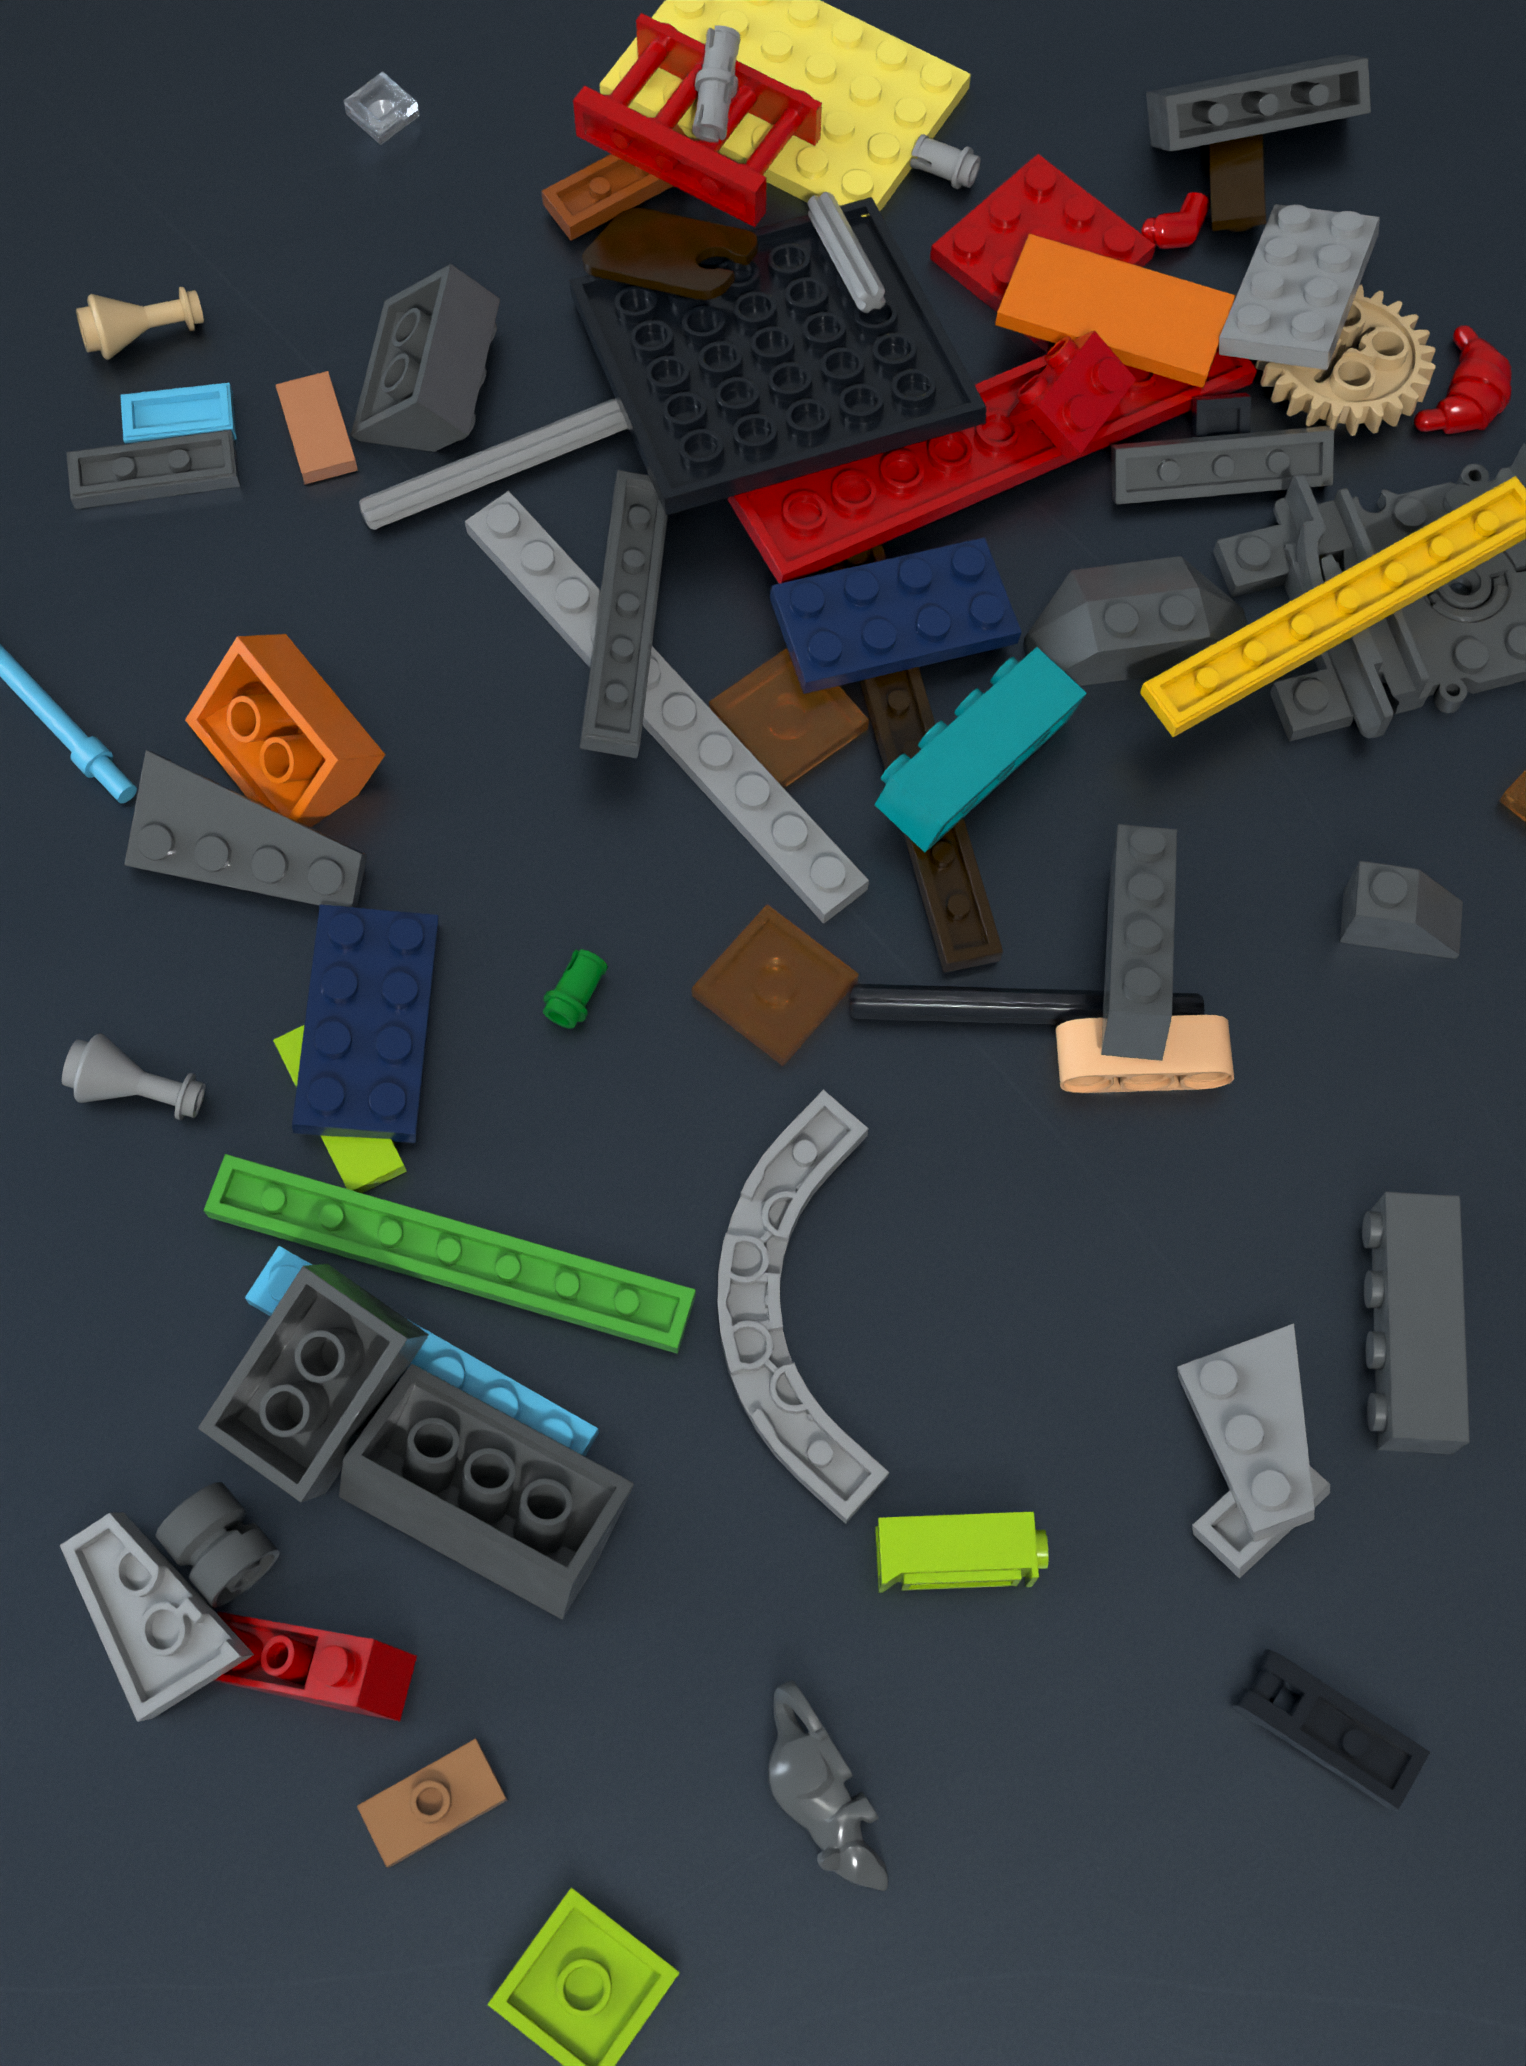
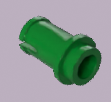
M580 949V951L574 950L571 956L572 959L554 991H547L543 998L546 1004L543 1009L544 1015L555 1024L572 1029L577 1022L585 1021L588 1015L585 1006L602 975H605L608 969L603 959L584 949Z

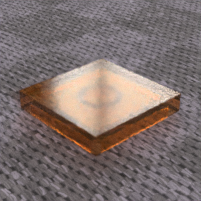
M787 648L709 701V708L783 788L868 729L869 719L840 686L803 694Z
M767 904L692 987V996L780 1065L784 1066L851 990L852 985L858 982L859 974Z

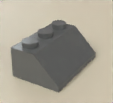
M449 264L385 300L350 436L362 442L431 452L438 451L469 436L476 421L474 410L479 389L486 378L485 363L489 346L497 331L495 320L500 298L458 268Z

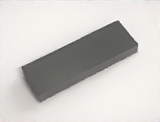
M232 430L66 452L70 499L75 509L240 487L236 446Z

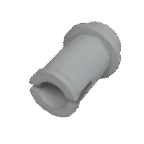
M922 134L912 151V156L917 157V159L912 158L910 160V167L951 181V187L959 189L961 186L970 188L977 177L981 157L974 155L971 147L966 146L963 150H960Z

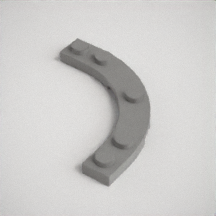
M823 1089L763 1154L744 1184L741 1197L732 1214L723 1240L718 1270L717 1308L721 1343L728 1372L739 1400L755 1430L774 1456L789 1472L846 1524L888 1478L889 1472L824 1412L808 1390L789 1354L783 1332L780 1306V1279L783 1260L790 1237L801 1213L825 1180L868 1136L869 1128Z

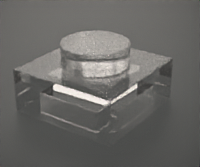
M383 71L343 100L346 115L380 145L420 116L417 101Z

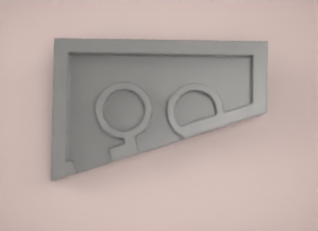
M1294 1324L1178 1366L1179 1381L1253 1542L1313 1521L1315 1508Z
M124 1512L108 1513L60 1545L137 1722L153 1719L254 1655Z

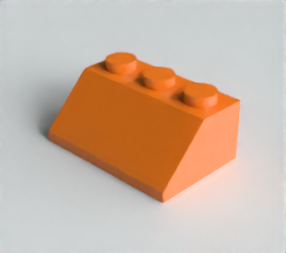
M286 634L237 636L185 719L247 798H251L271 808V810L309 827L314 826L358 796L385 756V753Z

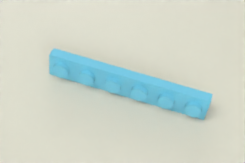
M278 1246L245 1296L246 1301L251 1306L271 1316L301 1268L312 1264ZM413 1323L429 1334V1336L412 1360V1364L573 1451L586 1456L599 1434L597 1427Z

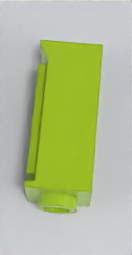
M1034 1512L878 1518V1526L875 1527L879 1593H883L897 1582H901V1590L904 1591L1017 1586L1022 1577H1025V1587H1032L1039 1578L1038 1569L1048 1568L1047 1534L1045 1529L1035 1530Z

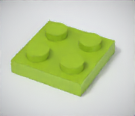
M570 1888L487 2005L563 2066H616L680 1972L576 1890Z

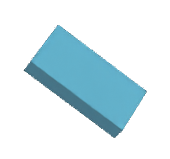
M230 382L121 394L124 444L232 430L234 439H237L234 398Z

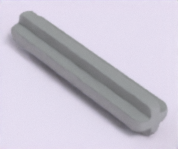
M824 192L819 197L811 196L807 203L810 209L808 216L858 309L865 313L870 312L873 308L881 309L886 302L883 296L885 288L835 197L829 192Z

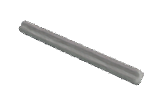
M613 398L364 497L359 501L360 511L367 526L370 529H377L625 430L628 426L616 398Z

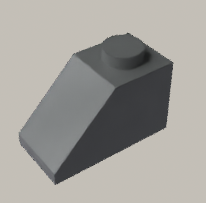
M1359 861L1344 888L1340 942L1457 959L1460 953L1463 901L1420 869Z

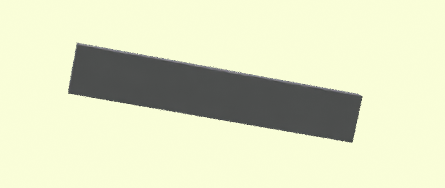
M617 470L579 749L637 758L641 742L668 516L665 514L649 475Z

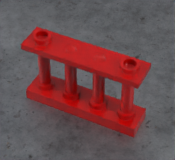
M641 13L636 19L639 58L610 95H603L584 85L573 99L576 136L756 227L766 213L767 178L763 175L793 135L816 146L821 139L822 103L813 99L808 93L802 90H795L736 60L735 76L738 78V89L735 97L731 98L726 138L724 140L718 139V142L693 141L673 129L698 97V92L695 89V80L698 71L702 70L705 44L679 32L668 23H661ZM658 68L683 79L682 83L655 118H648L628 108ZM747 113H750L772 124L773 127L746 163L739 164L718 152Z

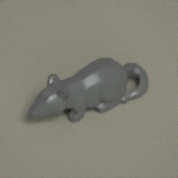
M793 1680L785 1682L775 1690L773 1698V1711L778 1737L768 1764V1783L772 1796L787 1815L808 1830L813 1841L822 1850L817 1858L818 1864L822 1869L834 1871L855 1885L885 1891L888 1888L886 1865L864 1841L861 1832V1821L873 1823L879 1817L862 1792L851 1797L844 1785V1781L853 1776L852 1772L797 1684ZM794 1711L809 1730L807 1734L798 1724L794 1715Z

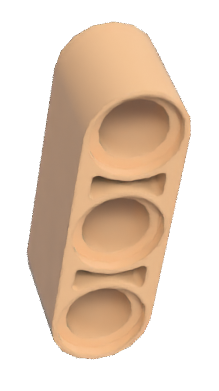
M1172 1016L1162 1061L1101 1055L1103 1018L1075 1019L1064 1022L1056 1028L1061 1089L1067 1092L1105 1093L1201 1090L1222 1087L1234 1080L1228 1019L1222 1016Z

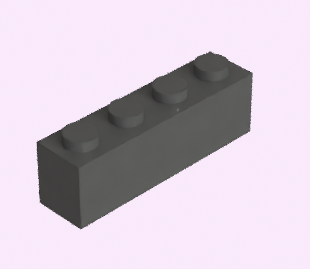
M1345 54L1146 92L1151 146L1167 151L1187 149L1371 113L1368 58Z
M1122 824L1117 826L1109 880L1101 1055L1163 1060L1172 1018L1177 829Z
M1385 1192L1372 1207L1371 1211H1366L1362 1229L1364 1247L1372 1248L1373 1271H1367L1364 1282L1365 1305L1367 1308H1374V1331H1369L1365 1348L1366 1364L1368 1369H1375L1376 1393H1371L1368 1398V1428L1370 1431H1377V1450L1453 1455L1470 1442L1460 1196Z

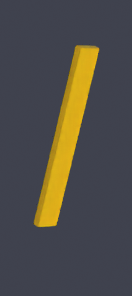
M1514 476L1146 681L1142 685L1140 694L1171 736H1177L1525 540L1526 488Z

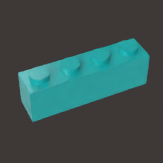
M1038 647L1020 662L1015 657L1008 659L991 678L990 683L993 686L987 692L983 693L978 688L972 691L955 710L954 714L957 718L947 726L942 720L937 722L920 740L918 747L921 750L910 759L903 753L882 774L880 779L886 786L874 805L924 852H927L1063 727L1086 696L1087 692Z

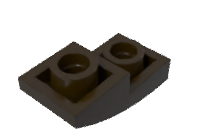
M1263 134L1210 144V188L1213 231L1227 229L1239 232L1248 230L1256 225L1266 224Z

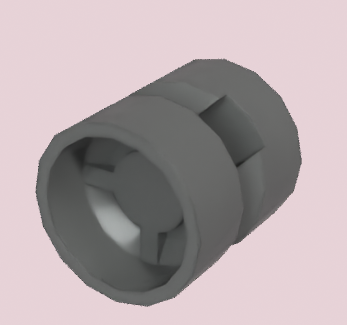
M223 1482L213 1483L204 1487L186 1499L162 1522L155 1536L178 1565H192L193 1568L189 1579L213 1608L225 1605L248 1590L273 1566L280 1554L256 1523L244 1525L243 1519L246 1510Z

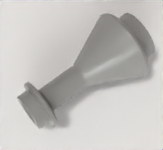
M101 1033L94 1035L89 1042L77 1039L68 1052L62 1072V1085L74 1089L75 1100L79 1103L139 1095L175 1106L174 1116L177 1120H182L184 1116L192 1118L197 1116L206 1089L205 1083L196 1081V1074L189 1073L184 1082L181 1083L143 1071Z

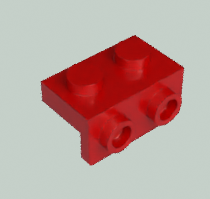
M1095 330L1075 340L1067 336L1057 342L1044 357V360L1048 363L1044 370L1029 379L1016 394L1019 403L1007 417L1014 426L1032 419L1067 460L1081 455L1136 380Z

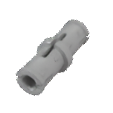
M718 25L715 26V29H708L702 70L698 71L695 80L698 103L692 132L697 138L707 142H718V139L724 140L726 138L731 98L735 97L738 89L735 66L741 36L738 31L728 26Z

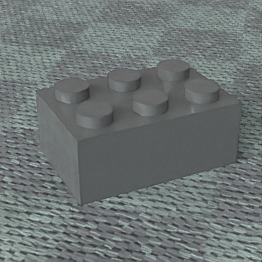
M305 1265L291 1283L198 1429L299 1502L324 1495L342 1470L343 1458L401 1379L429 1334L330 1265Z

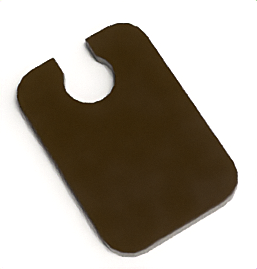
M633 208L621 212L609 223L584 251L582 261L584 270L595 277L693 299L708 300L721 296L729 289L735 281L734 271L721 268L705 269L699 267L698 264L707 258L720 256L730 259L733 263L748 266L757 255L759 249L757 236L748 230L644 208Z

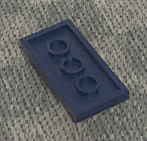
M985 537L771 585L770 600L803 694L1018 644L1022 633Z
M320 904L292 1120L293 1133L391 1139L395 1142L416 1143L439 915Z

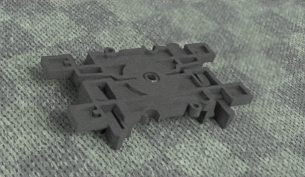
M1526 443L1521 446L1512 466L1500 469L1495 480L1488 481L1489 474L1483 466L1470 464L1462 470L1456 484L1447 482L1399 495L1386 489L1382 490L1377 501V506L1381 510L1378 513L1364 510L1359 503V498L1353 497L1352 499L1347 488L1338 490L1334 500L1317 504L1304 474L1293 476L1285 498L1277 500L1273 509L1278 525L1217 540L1213 552L1231 597L1234 598L1284 585L1288 597L1292 601L1514 476L1526 488ZM1526 539L1315 657L1314 660L1319 671L1274 682L1270 695L1289 742L1348 727L1353 719H1355L1358 729L1364 737L1375 738L1383 736L1393 718V711L1395 714L1421 708L1428 696L1434 695L1433 700L1437 709L1445 713H1453L1461 707L1467 692L1475 694L1525 681ZM1462 583L1467 586L1470 594L1465 596L1458 594L1451 589L1450 585Z

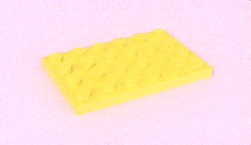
M665 0L652 16L653 19L661 23H668L679 32L703 44H706V33L709 28L715 29V26L721 25L735 29L741 36L737 61L795 90H802L813 99L822 103L821 139L816 146L793 135L763 175L767 178V183L807 203L811 196L819 197L824 192L831 193L839 206L872 197L881 212L912 169L910 167V160L912 158L917 159V157L912 156V151L918 138L924 134L933 139L970 86V73L821 0ZM637 37L601 81V94L610 95L638 60ZM658 68L628 108L648 118H655L682 83L683 79ZM698 97L678 122L679 127L693 141H700L692 132ZM747 113L718 153L739 164H745L773 125Z

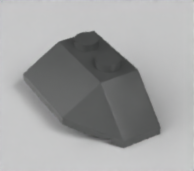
M1182 556L1071 570L1024 637L1023 644L1026 656L1038 647L1079 686L1157 676L1247 626L1244 609Z

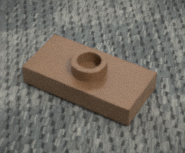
M474 1739L357 1805V1808L385 1866L390 1868L506 1802L508 1799L478 1740Z

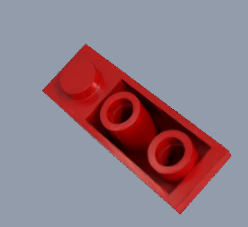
M217 1612L218 1616L254 1655L213 1681L347 1712L400 1722L417 1659L416 1655L375 1639Z

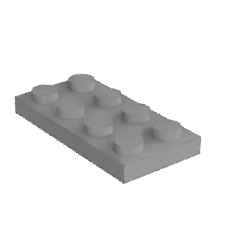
M1275 204L1220 334L1219 355L1327 370L1377 240L1380 217L1360 215L1353 211L1335 212L1310 209L1302 205L1285 206Z

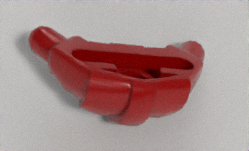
M1461 325L1453 332V340L1461 350L1459 355L1460 364L1451 378L1446 398L1439 401L1436 408L1419 411L1414 417V425L1420 431L1427 432L1442 429L1446 434H1454L1476 429L1485 430L1496 415L1503 412L1511 399V364L1488 341L1479 338L1468 325Z

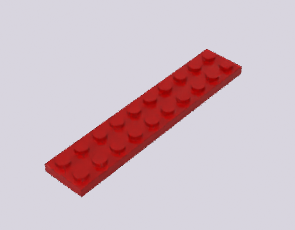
M1219 346L1204 388L1125 365L1136 378L1135 382L1081 455L1067 460L1032 419L1014 426L1007 418L1019 403V400L1016 398L1019 389L1033 376L1041 373L1048 363L1044 360V355L975 384L978 393L986 405L985 424L728 497V502L777 582L780 584L798 580L1192 410L1193 396L1229 394L1253 383L1257 369L1250 359L1219 355Z

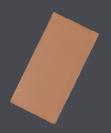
M326 371L275 384L304 483L309 484L358 471L329 372Z

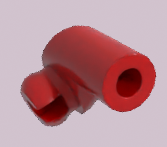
M1191 192L1186 195L1179 212L1162 213L1157 218L1150 217L1145 220L1141 228V234L1156 245L1155 247L1158 246L1161 249L1190 246L1198 236L1209 210L1210 200L1204 194Z

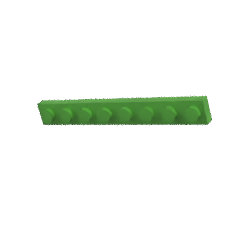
M225 1154L203 1210L209 1218L676 1354L679 1352L696 1297V1289Z

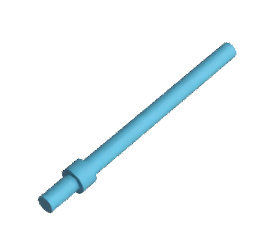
M0 644V677L72 752L71 761L86 777H95L119 803L122 804L131 800L137 792V787L112 762V752L97 737H88Z

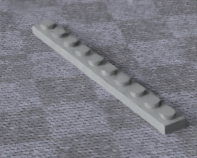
M507 491L465 520L467 534L590 667L600 589L520 502ZM652 646L643 717L644 728L823 924L866 892L869 880Z

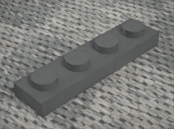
M1329 426L1111 445L1112 500L1116 504L1285 490L1289 488L1293 476L1300 474L1306 476L1310 487L1333 485L1334 430Z

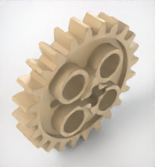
M1359 285L1327 370L1259 360L1256 361L1255 366L1256 369L1264 371L1260 382L1261 386H1275L1271 397L1272 402H1281L1287 399L1290 401L1286 413L1288 416L1295 415L1300 411L1308 413L1306 418V426L1308 427L1315 424L1318 419L1326 420V426L1333 430L1336 429L1338 423L1345 424L1351 436H1355L1359 424L1364 423L1374 434L1378 432L1382 419L1395 427L1398 424L1401 413L1411 416L1417 402L1424 400L1435 370V365L1431 363L1435 347L1426 345L1430 333L1428 330H1414L1419 318L1417 314L1404 317L1399 315L1403 304L1401 301L1386 306L1382 304L1384 292L1379 290L1370 299L1364 297L1363 287Z

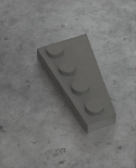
M146 750L125 866L319 906L321 904L357 908L367 854L275 812L251 798H246L219 785V783L199 773L190 771L166 757Z

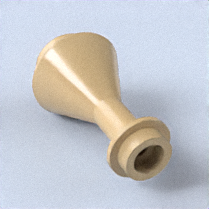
M179 287V299L147 306L90 294L87 298L88 306L76 309L78 324L87 353L100 350L106 360H110L149 328L185 321L189 330L193 331L195 330V324L204 323L202 308L196 290L186 292L184 287Z

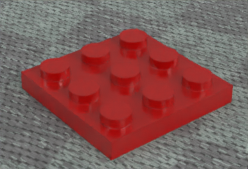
M1037 154L931 246L930 260L995 312H998L1029 234L1139 267H1143L1153 258L1156 245L1041 155ZM1024 334L1045 352H1048L1055 345V343Z

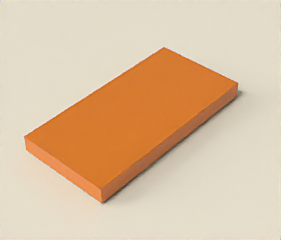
M1029 234L998 309L995 325L1055 344L1067 336L1075 340L1095 330L1124 365L1204 388L1219 346L1220 334L1236 295Z

